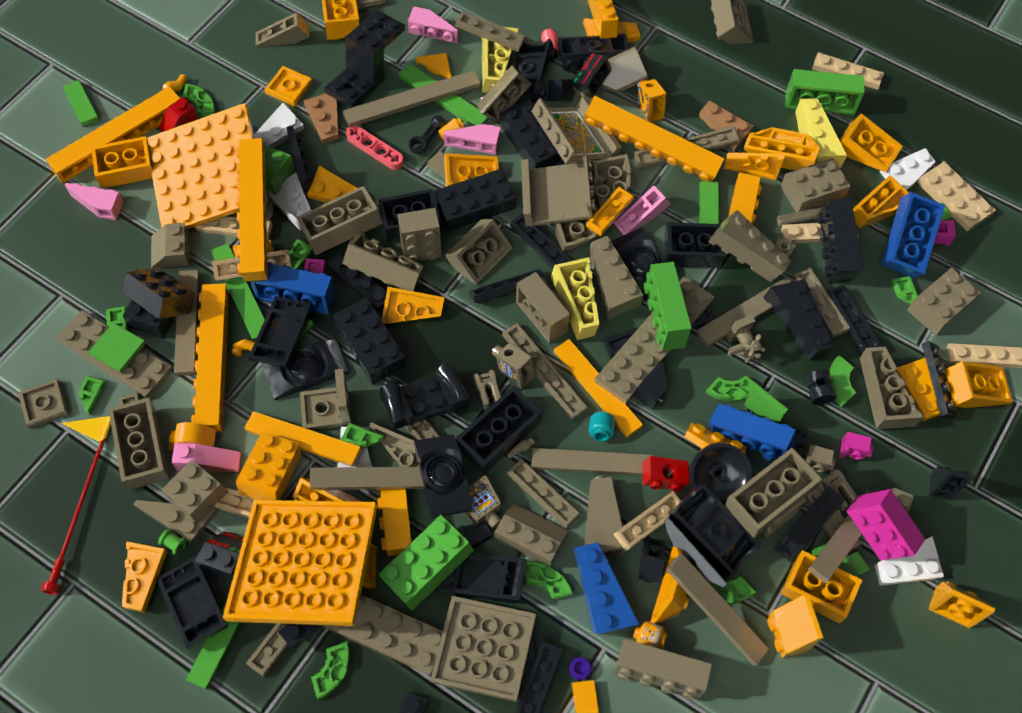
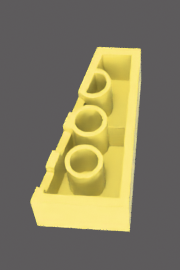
M504 27L514 32H518V28ZM483 37L482 92L488 93L493 84L498 82L507 70L513 49Z
M800 99L796 109L799 133L808 134L820 146L815 164L833 158L838 167L841 168L847 154L819 100Z
M590 258L554 265L551 279L562 305H566L570 311L569 322L576 339L580 340L595 336L599 327V318L594 298L595 291L592 285Z

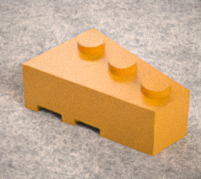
M889 175L854 207L855 224L859 228H863L896 215L901 197L909 192Z

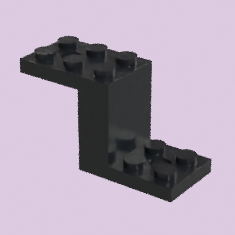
M376 10L345 37L346 69L324 87V93L350 108L356 106L384 80V48L405 31V24Z

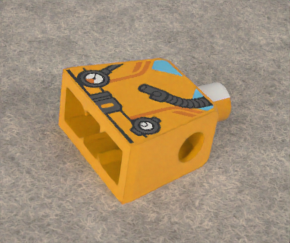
M655 79L639 81L637 85L638 104L646 120L653 122L664 119L666 92Z

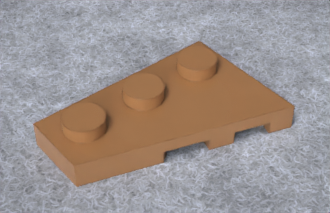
M326 93L304 100V106L322 144L338 139L337 100Z
M710 100L699 114L712 130L716 131L735 126L740 138V144L730 146L733 153L753 130V125Z

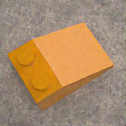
M322 0L327 40L345 38L360 25L356 0Z
M860 114L850 123L839 139L848 158L883 172L889 169L903 147L863 114Z
M961 361L946 369V379L951 385V398L955 402L956 407L973 408L1013 403L1003 367Z
M942 582L935 588L928 610L967 628H971L993 614L995 608L985 600L978 598V595L973 592H965L957 588L953 583Z
M808 594L775 609L769 615L768 626L774 632L776 638L774 640L775 648L778 653H781L782 658L807 653L823 638Z

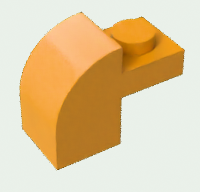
M179 423L176 430L170 433L168 450L174 452L175 443L200 444L214 447L216 429L199 423Z

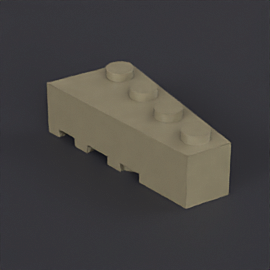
M738 210L722 222L708 241L712 245L717 244L722 247L721 250L726 254L731 253L736 256L737 261L740 263H747L751 266V270L770 282L781 275L791 262L773 242Z
M361 231L348 244L342 264L347 265L350 269L359 270L369 277H376L386 284L395 285L403 290L414 291L417 287L424 268L421 264L404 255L397 256L394 249L379 246V241L374 238L370 241L365 238L366 234Z

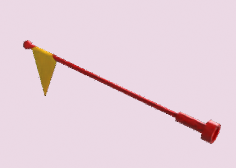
M110 416L61 423L100 442L60 557L56 558L49 581H44L40 591L46 594L58 595L61 586L57 582L65 562L64 556L111 426Z

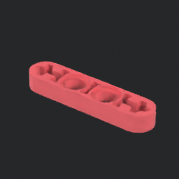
M357 125L347 128L346 135L350 143L392 170L402 168L404 162L401 153ZM365 141L373 142L369 146L363 144ZM380 149L386 150V153L380 155L377 153V151Z

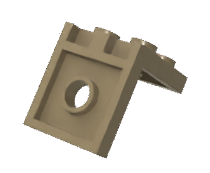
M343 369L335 370V388L300 392L303 428L319 430L348 426L349 423H352L349 392ZM321 405L327 407V410L323 413L316 411Z

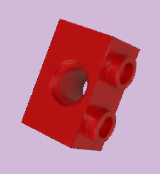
M649 456L642 462L643 486H650L654 490L665 488L671 492H680L689 485L688 461Z

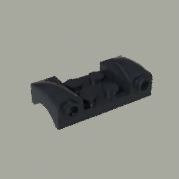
M617 34V37L600 39L599 35L558 38L563 69L567 72L578 70L580 60L589 58L592 53L605 55L608 59L629 50L626 34Z
M547 39L540 45H530L523 42L519 52L516 51L512 66L519 70L532 85L515 104L522 103L528 99H531L533 103H537L539 98H542L543 101L547 98V90L542 84L547 63H553L558 56L557 49L554 48L551 39Z
M448 363L438 367L436 376L404 386H400L399 382L389 380L383 383L380 388V399L388 411L393 430L467 407L469 403V397L455 366Z
M697 484L669 513L683 529H687L714 557L713 560L727 575L734 576L742 562L761 546L756 537L753 538L706 484Z

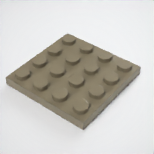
M452 596L430 682L517 702L536 614Z

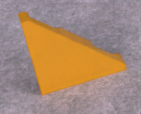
M446 53L415 57L417 64L427 67V70L434 74L441 75L446 79L451 77Z

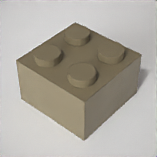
M192 459L161 490L169 500L196 523L227 493L216 479Z

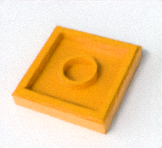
M282 66L264 90L265 94L295 107L312 85L313 80L308 76Z

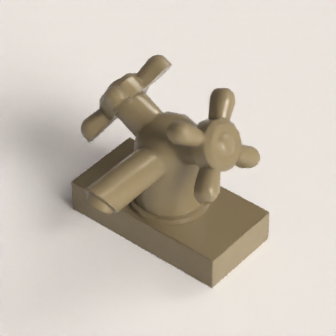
M753 315L735 321L726 336L729 342L738 340L740 343L730 347L727 354L731 356L738 353L739 356H744L745 363H749V360L754 357L761 358V354L755 353V351H766L759 342L762 336L758 334L755 339L750 331L756 322Z

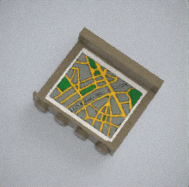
M582 97L576 107L548 108L542 98H539L532 113L565 164L583 162L582 156H584L583 152L585 151L587 159L591 158V162L617 156L622 147L613 134H606L601 128L597 126L592 127L583 120L591 103L588 97Z

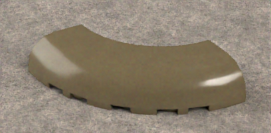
M627 154L592 161L591 172L593 174L594 197H591V199L595 200L596 209L592 211V216L618 187L629 192L631 170ZM590 219L553 224L558 245L563 251L582 246L599 236L586 227V223Z

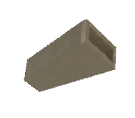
M597 476L591 480L589 487L584 545L598 543L605 557L625 554L626 551L613 535L622 528L612 478Z

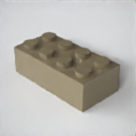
M364 186L296 217L315 255L354 238L360 231L364 233L383 224L379 210Z
M150 398L108 408L121 481L128 490L169 479L156 409Z
M791 448L730 495L725 507L750 535L755 538L813 492L822 479Z
M624 639L619 649L613 674L618 675V678L624 681H631L633 679L640 681L639 684L644 687L652 688L653 685L660 687L662 692L668 694L677 692L683 694L682 697L685 699L695 700L696 698L699 699L707 689L712 664Z

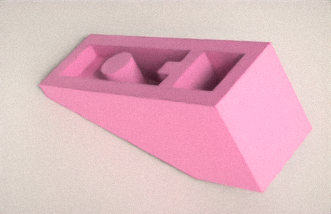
M481 124L445 131L444 145L496 155L501 138V127Z
M653 186L614 222V225L623 235H626L656 218L671 203Z
M175 443L172 464L179 472L192 459L206 472H239L241 452L200 444Z

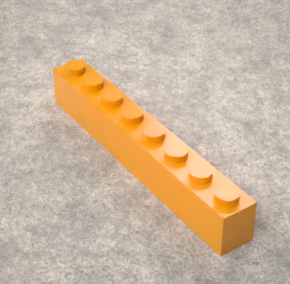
M169 86L74 143L69 144L57 153L52 154L46 158V161L63 184L93 166L91 147L139 138L160 125L168 106L180 98Z
M595 95L583 119L588 125L592 127L597 126L604 133L613 134L623 142H630L637 149L646 150L656 158L661 157L667 160L668 164L683 168V171L686 173H694L703 181L712 182L724 158Z
M262 138L239 140V147H236V154L239 159V163L236 164L237 174L239 175L236 184L237 190L240 191V196H237V206L240 207V212H237V222L240 224V229H237V238L240 241V246H237V254L240 258L237 270L238 274L242 275L244 282L268 280L265 146Z
M226 284L202 285V292H199L201 309H198L200 326H197L199 343H196L198 360L195 361V371L197 372V378H194L196 396H193L192 400L195 414L192 415L191 422L214 428L216 433L223 432L229 291Z

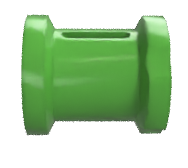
M168 528L161 534L158 544L161 546L165 545L172 550L174 555H178L186 547L187 539L184 537L180 538L173 533L171 528Z

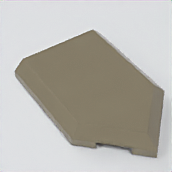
M635 47L608 59L612 70L601 85V88L618 94L637 85L641 80L649 79Z

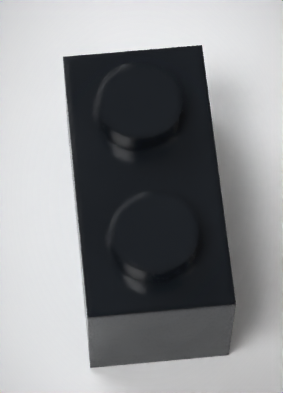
M485 523L478 525L473 531H467L463 537L474 549L491 539L492 532Z

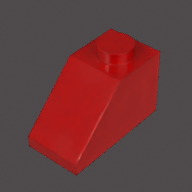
M181 97L168 106L159 129L164 132L198 120L194 107L184 97Z

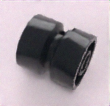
M817 370L805 376L813 405H825L837 399L835 388L831 385L833 381L829 370Z

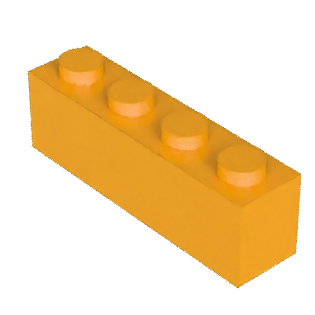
M588 0L600 39L617 37L619 19L612 0Z
M739 172L729 216L738 210L754 225L756 214H753V211L757 210L759 199H756L757 195L760 196L762 185L759 184L760 177Z
M376 489L381 493V498H377L378 510H382L383 517L379 518L380 530H384L385 537L381 538L382 550H386L388 556H396L412 543L406 489Z

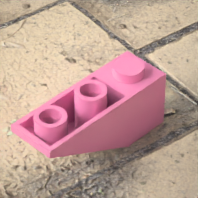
M413 6L408 20L409 33L447 42H458V31L456 28L431 10Z
M65 183L69 194L100 218L117 220L124 203L119 192L112 189H99L94 186H82L77 183Z

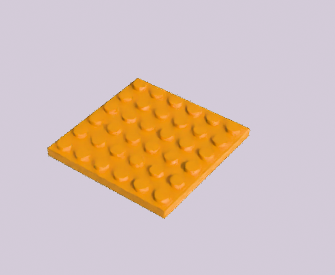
M245 103L147 138L161 228L165 224L185 222L187 229L240 211V207L237 206V196H240V191L237 190L236 180L239 179L236 164L239 163L236 147H239V140L254 139L248 106Z
M254 500L223 619L229 622L354 626L377 511L376 502Z

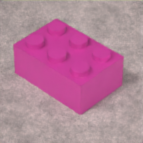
M891 489L857 496L847 510V513L880 561L915 556L925 541V538Z

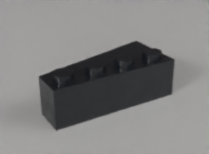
M805 279L769 288L763 298L772 305L776 316H780L787 331L794 335L796 338L795 342L806 357L812 360L827 356L835 346Z

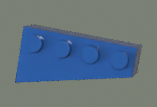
M718 404L709 422L710 431L719 432L730 440L741 442L747 447L746 450L750 452L752 450L764 454L763 458L769 461L772 458L777 460L791 448L796 449V429L786 424L775 423L769 418L754 416L748 411L737 410L730 405Z
M592 543L574 547L593 633L600 634L638 625L639 623L599 544Z

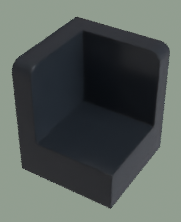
M573 79L548 80L549 101H573Z

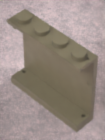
M586 151L583 152V162L530 169L529 160H521L523 215L526 227L593 218L592 211L596 210L595 200L591 199V197H594L593 185L590 186V183H593L592 172L588 171L592 169L591 158L587 159Z

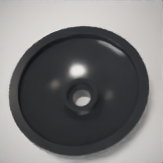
M713 443L705 446L695 455L690 465L689 479L692 488L697 484L709 486L713 494L725 505L730 495L752 479V468L747 456L736 446L728 443ZM717 468H720L721 470L719 475L714 474V471Z

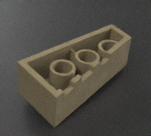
M608 236L591 242L589 256L597 278L598 288L601 292L603 306H605L607 320L641 306L643 293Z
M886 347L866 348L860 357V362L876 429L916 427L923 416L920 411H917L912 395L909 396L905 388L906 384L903 378L899 377L896 371L897 367Z

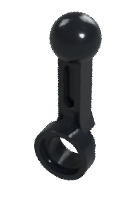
M441 115L434 116L431 120V125L422 136H414L409 140L408 145L412 153L422 154L426 150L427 144L436 132L445 126L444 117ZM416 144L423 145L420 149L413 148Z

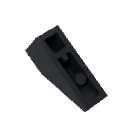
M947 466L937 467L931 473L929 496L950 501L972 480V475L951 470Z

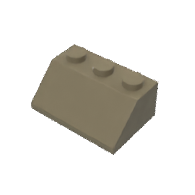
M711 0V9L714 13V23L717 28L716 35L720 40L727 44L754 42L748 11L744 1Z
M511 66L504 72L499 81L493 84L491 90L480 99L477 107L483 115L498 123L500 112L511 108L532 83L519 70Z
M481 219L445 256L456 271L472 283L478 284L513 247L493 219Z
M513 504L504 514L496 528L494 540L539 563L551 567L569 531Z

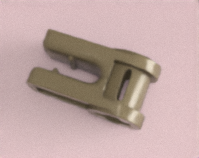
M489 370L488 373L480 375L478 373L474 374V381L484 410L490 407V398L487 395V389L491 390L494 402L501 398L494 370Z
M838 469L832 470L830 475L821 478V483L825 489L830 486L846 499L839 507L840 512L846 510L849 506L848 503L851 505L856 499V493Z

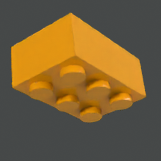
M146 136L91 147L94 174L101 189L152 179L151 171L153 169Z
M261 432L236 480L238 494L256 500H280L301 459L300 443Z
M802 550L796 557L780 594L792 600L808 594L815 612L840 624L847 618L862 580L837 568L825 584L808 571L817 557Z

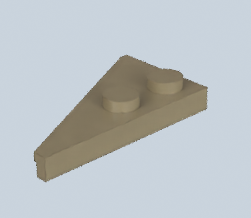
M370 423L369 426L372 432L384 436L381 443L400 467H419L413 443L414 440Z
M136 500L133 504L165 527L171 528L180 537L186 538L191 544H193L217 513V510L212 508L196 523L173 503Z

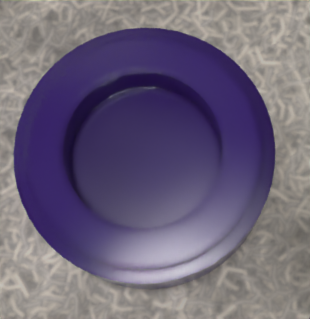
M583 657L573 659L569 667L570 675L577 681L586 680L591 673L590 662Z

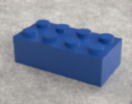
M913 192L901 197L880 265L912 278L924 275L945 205Z
M268 262V280L250 281L258 300L273 302L274 297L279 296L311 302V311L327 315L330 314L336 297L331 276L324 273H312L306 269H293L287 265L279 266Z

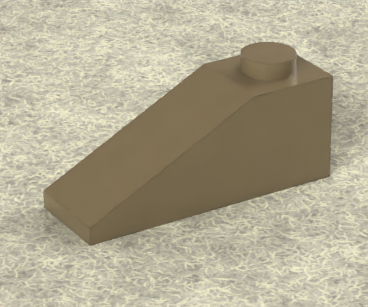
M296 12L256 32V46L267 47L296 44L309 38V24Z

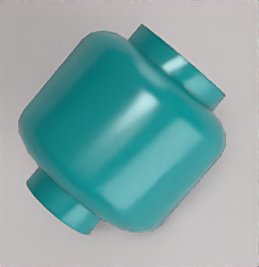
M605 411L591 415L589 420L590 436L599 442L612 438L615 433V418Z

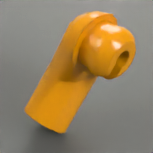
M181 74L177 81L166 82L163 85V90L170 86L175 93L180 92L188 78Z
M243 339L234 343L232 354L241 356L243 351H251L255 342Z

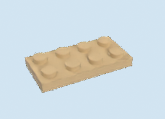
M942 162L917 180V183L936 202L945 204L951 216L967 232L996 211L945 162Z

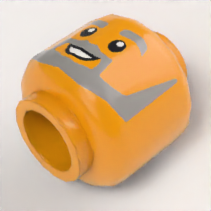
M645 621L642 626L637 625L633 638L637 639V643L663 650L667 633H665L663 626Z

